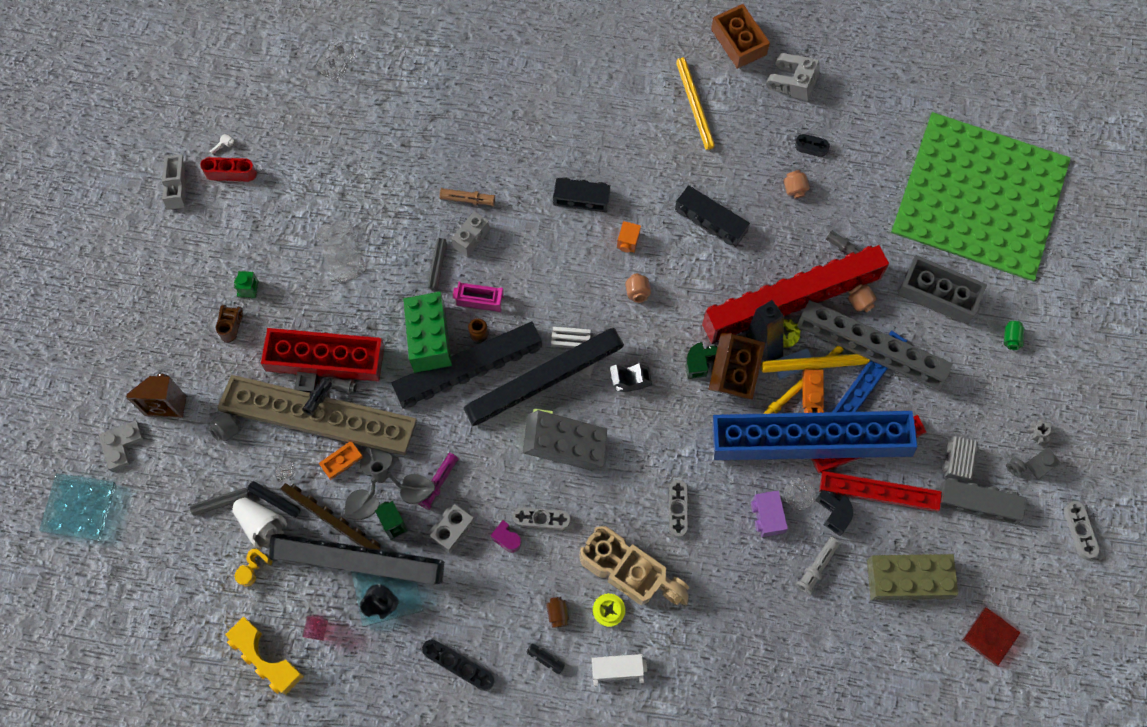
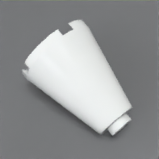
M248 498L238 499L233 504V514L256 549L262 550L261 548L264 546L269 548L270 536L272 534H284L282 529L283 526H287V522L283 516Z

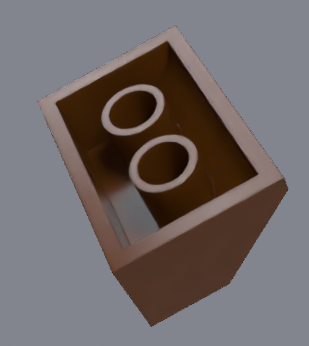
M158 374L157 376H149L126 394V398L144 416L183 418L187 396L169 375Z

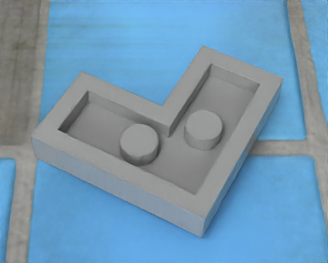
M137 421L98 434L108 470L114 471L130 465L125 447L144 440Z

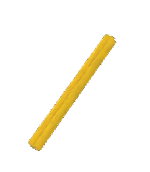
M678 58L676 64L706 150L713 149L715 143L686 58Z
M858 354L763 361L760 368L761 372L767 373L867 365L870 360Z

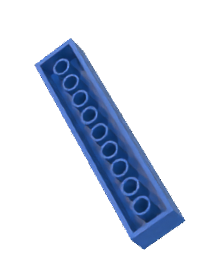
M913 411L713 415L714 460L913 457L917 449Z

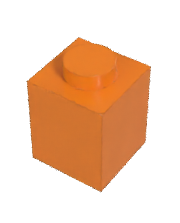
M623 221L617 240V248L623 252L635 253L641 225Z

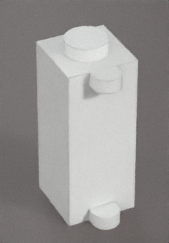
M642 654L592 658L594 687L598 686V681L639 678V683H644L643 672H647L646 659L642 660Z

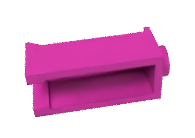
M460 281L458 282V287L454 288L453 299L456 300L457 306L501 312V299L504 298L503 288L467 284ZM464 292L489 295L493 296V298L486 299L480 297L466 296L463 294Z

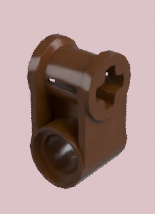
M224 304L221 305L216 331L222 341L228 343L236 339L243 317L242 307L233 308L227 307Z

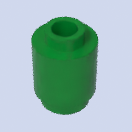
M1010 321L1005 326L1004 346L1009 350H1018L1024 346L1025 328L1023 323Z

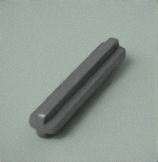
M444 238L436 240L427 285L429 290L438 289L447 245Z
M242 488L190 505L191 514L196 516L233 504L238 499L249 498V492L246 488Z

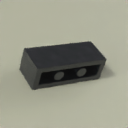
M567 177L556 178L553 205L607 213L611 185L604 182L593 183L587 180H571Z

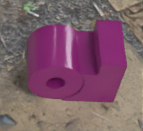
M502 520L490 535L491 539L510 553L517 552L521 547L520 536L515 532H509V524Z

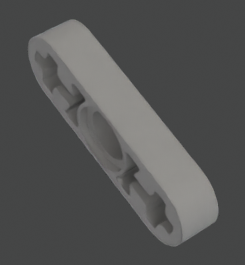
M674 480L669 486V533L674 538H682L688 529L687 485L682 480ZM676 485L683 489L680 492V499H676V491L673 490ZM681 504L684 511L681 514L674 513L673 505ZM677 519H680V527L684 528L680 533L673 529L676 526Z
M1073 501L1065 506L1064 514L1079 556L1089 560L1098 555L1099 547L1084 505L1078 501ZM1071 509H1078L1079 513H1072ZM1078 525L1085 527L1086 534L1084 536L1078 534L1076 530ZM1086 538L1089 539V540L1086 541V542H1085V541L1081 542V540H1084V539H1086ZM1084 548H1091L1092 551L1090 553L1088 551L1085 552Z
M521 507L517 508L512 515L514 524L523 528L562 531L566 530L570 525L569 514L560 510ZM524 513L525 517H530V513H534L532 516L533 523H530V519H523V522H519V518H516V516ZM537 515H546V523L538 524L536 522ZM550 515H553V519H559L560 516H564V520H567V522L559 525L558 521H553V525H549Z

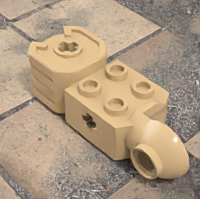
M607 526L596 527L594 533L588 538L585 548H580L579 557L583 567L599 578L609 577L608 583L639 605L648 603L658 588L663 591L662 595L676 605H679V603L683 605L688 604L689 597L687 591L689 586L677 577H674L672 580L666 577V567L633 544L630 547L627 546L624 538ZM602 550H605L606 554H600L598 551L602 552Z

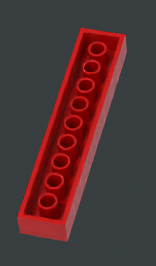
M880 245L868 246L859 253H849L843 259H833L827 265H817L806 273L803 271L799 272L790 279L783 278L774 285H765L758 291L746 292L737 299L730 298L724 304L712 305L705 311L702 325L711 344L716 343L720 340L721 333L737 335L747 331L755 310L771 300L774 301L782 314L786 316L805 309L809 300L820 303L847 293L859 284L863 286L881 280L889 266V262Z

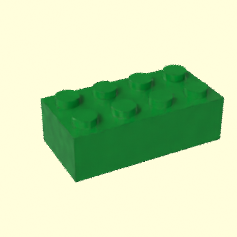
M441 291L403 298L408 356L413 372L452 366L446 309Z

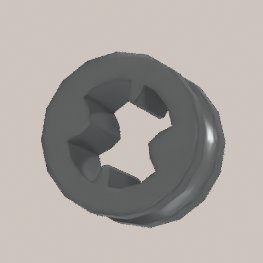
M1013 457L1006 464L1008 471L1017 477H1020L1022 472L1027 469L1025 463L1016 457Z

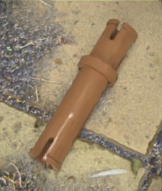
M444 188L440 189L439 194L441 200L473 203L475 206L481 204L494 207L496 198L495 195L482 194L479 191L466 192Z

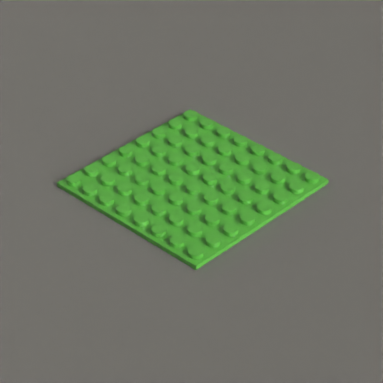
M932 112L891 233L1034 282L1071 157Z

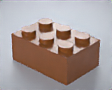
M744 4L713 17L711 31L737 69L768 54L770 42Z

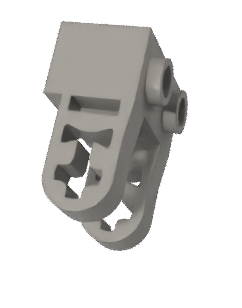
M780 53L775 62L776 66L781 70L795 72L794 76L788 77L771 74L766 82V86L773 91L791 94L793 98L808 101L820 74L819 60Z

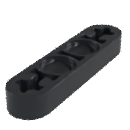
M427 640L423 644L422 652L429 660L482 691H488L493 687L494 677L487 670L436 640ZM435 644V649L440 653L442 649L445 650L441 654L439 661L436 660L439 657L433 652L430 655L428 654V645L432 647ZM448 654L455 656V662L451 666L444 664V657ZM464 665L472 666L473 672L470 676L462 675L461 669ZM477 670H480L479 676L483 678L486 675L489 676V685L481 686L482 682L475 678V682L471 681L475 677Z

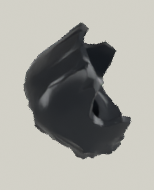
M380 584L372 585L362 598L360 609L363 615L367 617L377 615L380 619H384L396 610L399 600L386 586Z

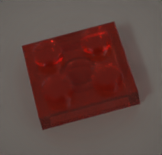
M985 607L962 638V641L992 664L999 666L1021 632Z

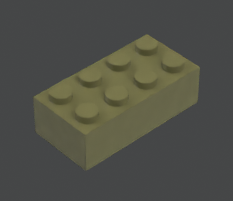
M954 554L872 555L867 559L870 600L953 599L958 596Z

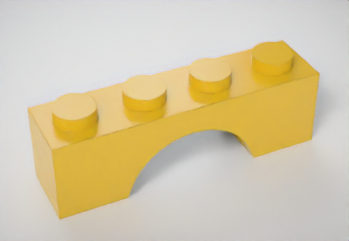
M244 616L225 634L229 639L227 643L235 651L239 649L243 653L241 658L248 665L253 663L257 667L255 672L263 680L267 678L271 682L269 687L276 694L281 692L286 695L304 677L287 660L278 663H268L262 659L258 648L262 633Z

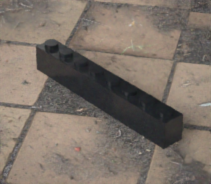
M531 321L451 356L452 366L411 373L391 382L401 407L410 408L420 400L431 399L436 393L441 391L447 392L452 389V386L465 384L475 376L481 377L491 369H499L507 362L520 360L523 355L538 352L542 348V340Z

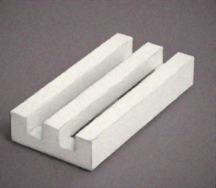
M553 327L551 347L574 348L581 343L556 341V339L587 341L590 339L591 330Z

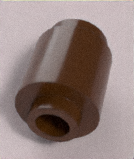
M480 318L473 319L468 326L470 338L477 343L484 342L489 335L487 323Z
M562 597L550 598V602L546 603L549 623L552 624V628L568 626L569 614L566 600H562Z

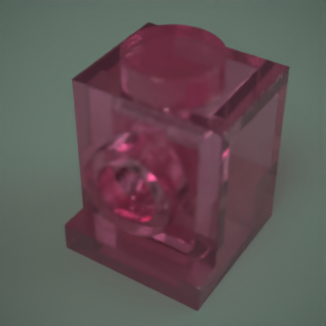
M315 614L306 616L302 632L303 637L323 641L328 620L323 619V616Z

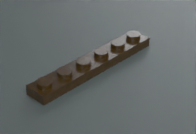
M284 483L281 487V491L360 547L381 550L380 547L382 545L374 539L370 541L364 537L366 534L360 529L355 528L353 530L348 526L350 523L344 518L339 517L337 519L332 515L334 512L328 507L323 506L321 508L318 506V501L312 496L308 495L305 497L302 495V490L296 485L292 484L289 486L287 483Z

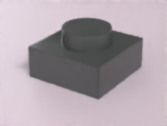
M297 372L294 390L311 393V391L316 389L317 374Z

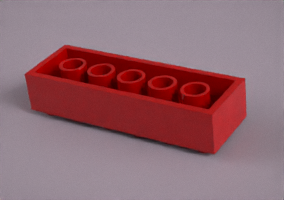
M267 328L260 364L266 372L287 374L304 372L314 373L321 377L379 382L385 345L382 338Z

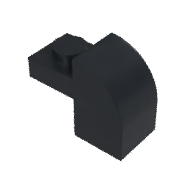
M639 363L624 368L616 364L610 367L611 382L619 392L636 391L652 386L650 369L645 365Z
M822 490L815 501L832 512L823 525L841 536L852 521L853 506L845 495L839 501L832 492Z

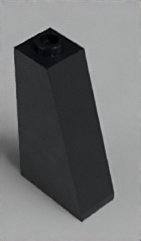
M773 300L755 310L746 334L747 338L765 343L762 356L763 361H773L783 357L784 315Z

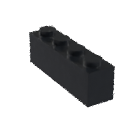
M690 185L686 187L676 201L675 210L681 216L690 218L694 224L706 228L710 234L722 238L728 245L737 247L748 232L750 226L748 221Z

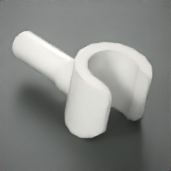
M223 134L218 145L210 150V152L214 154L224 145L231 147L234 144V140L229 135Z

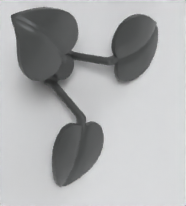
M366 447L362 454L363 458L360 461V468L366 476H372L371 492L369 494L364 489L353 491L346 500L344 515L348 519L362 520L375 514V510L380 505L379 499L373 496L375 494V483L385 482L387 478H390L399 488H402L400 497L409 504H417L424 501L435 491V486L428 478L419 474L405 476L403 484H400L392 476L391 472L387 471L392 464L391 454L387 451Z

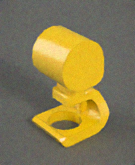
M258 549L249 550L246 558L249 565H241L235 572V581L244 587L252 586L256 581L254 571L260 568L255 561L256 556H260L268 565H272V560Z

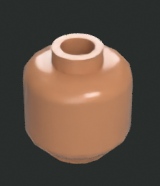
M800 170L786 174L784 186L787 195L794 196L795 199L804 197L805 192L810 188L807 175L801 173Z
M633 274L626 280L625 287L630 300L641 303L648 299L651 294L649 279L646 276Z
M859 284L849 291L848 301L857 312L863 310L868 312L875 307L873 303L877 297L868 285L862 286V284Z

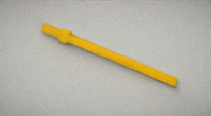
M836 346L827 356H837L843 351V348ZM817 368L812 370H823L824 368ZM802 378L776 402L773 401L763 414L779 413L781 407L802 389Z

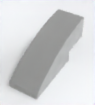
M183 154L164 156L162 200L167 210L185 208L186 185Z

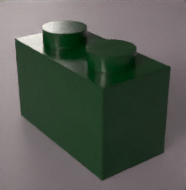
M386 501L375 510L390 540L408 531L393 501L390 503Z

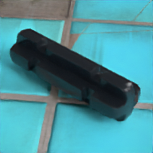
M532 643L527 650V654L531 657L535 656L536 660L549 669L550 667L553 668V672L560 674L565 664L560 660L556 661L554 656L543 649L539 650L540 647Z

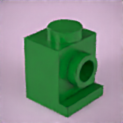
M238 271V275L234 280L237 297L256 298L258 279L254 272Z

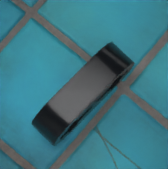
M801 134L795 141V148L801 153L823 157L828 153L830 144L826 139ZM819 145L823 146L822 150L819 149Z

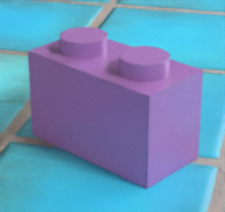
M779 490L755 494L753 501H751V509L753 513H756L757 520H755L757 532H760L761 538L785 534L788 528Z

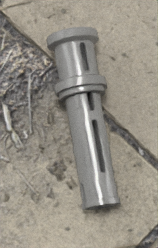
M829 537L812 566L807 567L802 579L797 581L796 586L802 592L811 595L816 582L822 579V571L841 545L837 539Z

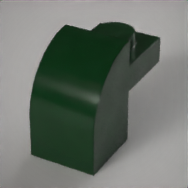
M700 342L691 347L685 362L687 379L707 376V362L715 361L718 348L716 345L708 346L704 349L703 342Z

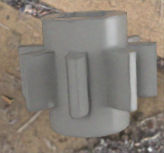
M1040 419L1038 423L1035 421L1030 423L1032 428L1026 431L1030 433V441H1037L1039 445L1043 440L1046 443L1051 440L1049 436L1054 433L1050 427L1051 423L1043 422V419Z

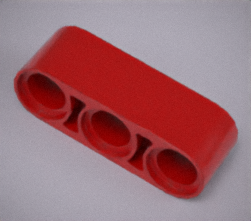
M207 157L200 163L203 173L209 180L249 182L257 176V171L252 161L246 158Z

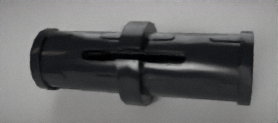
M322 378L316 389L309 394L310 398L302 408L305 414L312 416L319 404L325 400L324 396L332 386L328 379Z

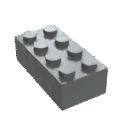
M915 255L897 295L968 325L977 312L987 284Z
M537 410L527 415L523 454L593 471L604 467L607 428Z

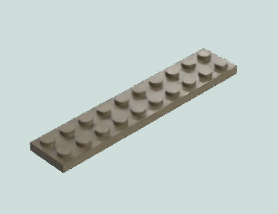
M231 375L217 407L220 412L345 442H353L354 444L404 456L417 423V419L328 397H325V400L319 404L314 414L309 416L302 411V408L310 398V393Z

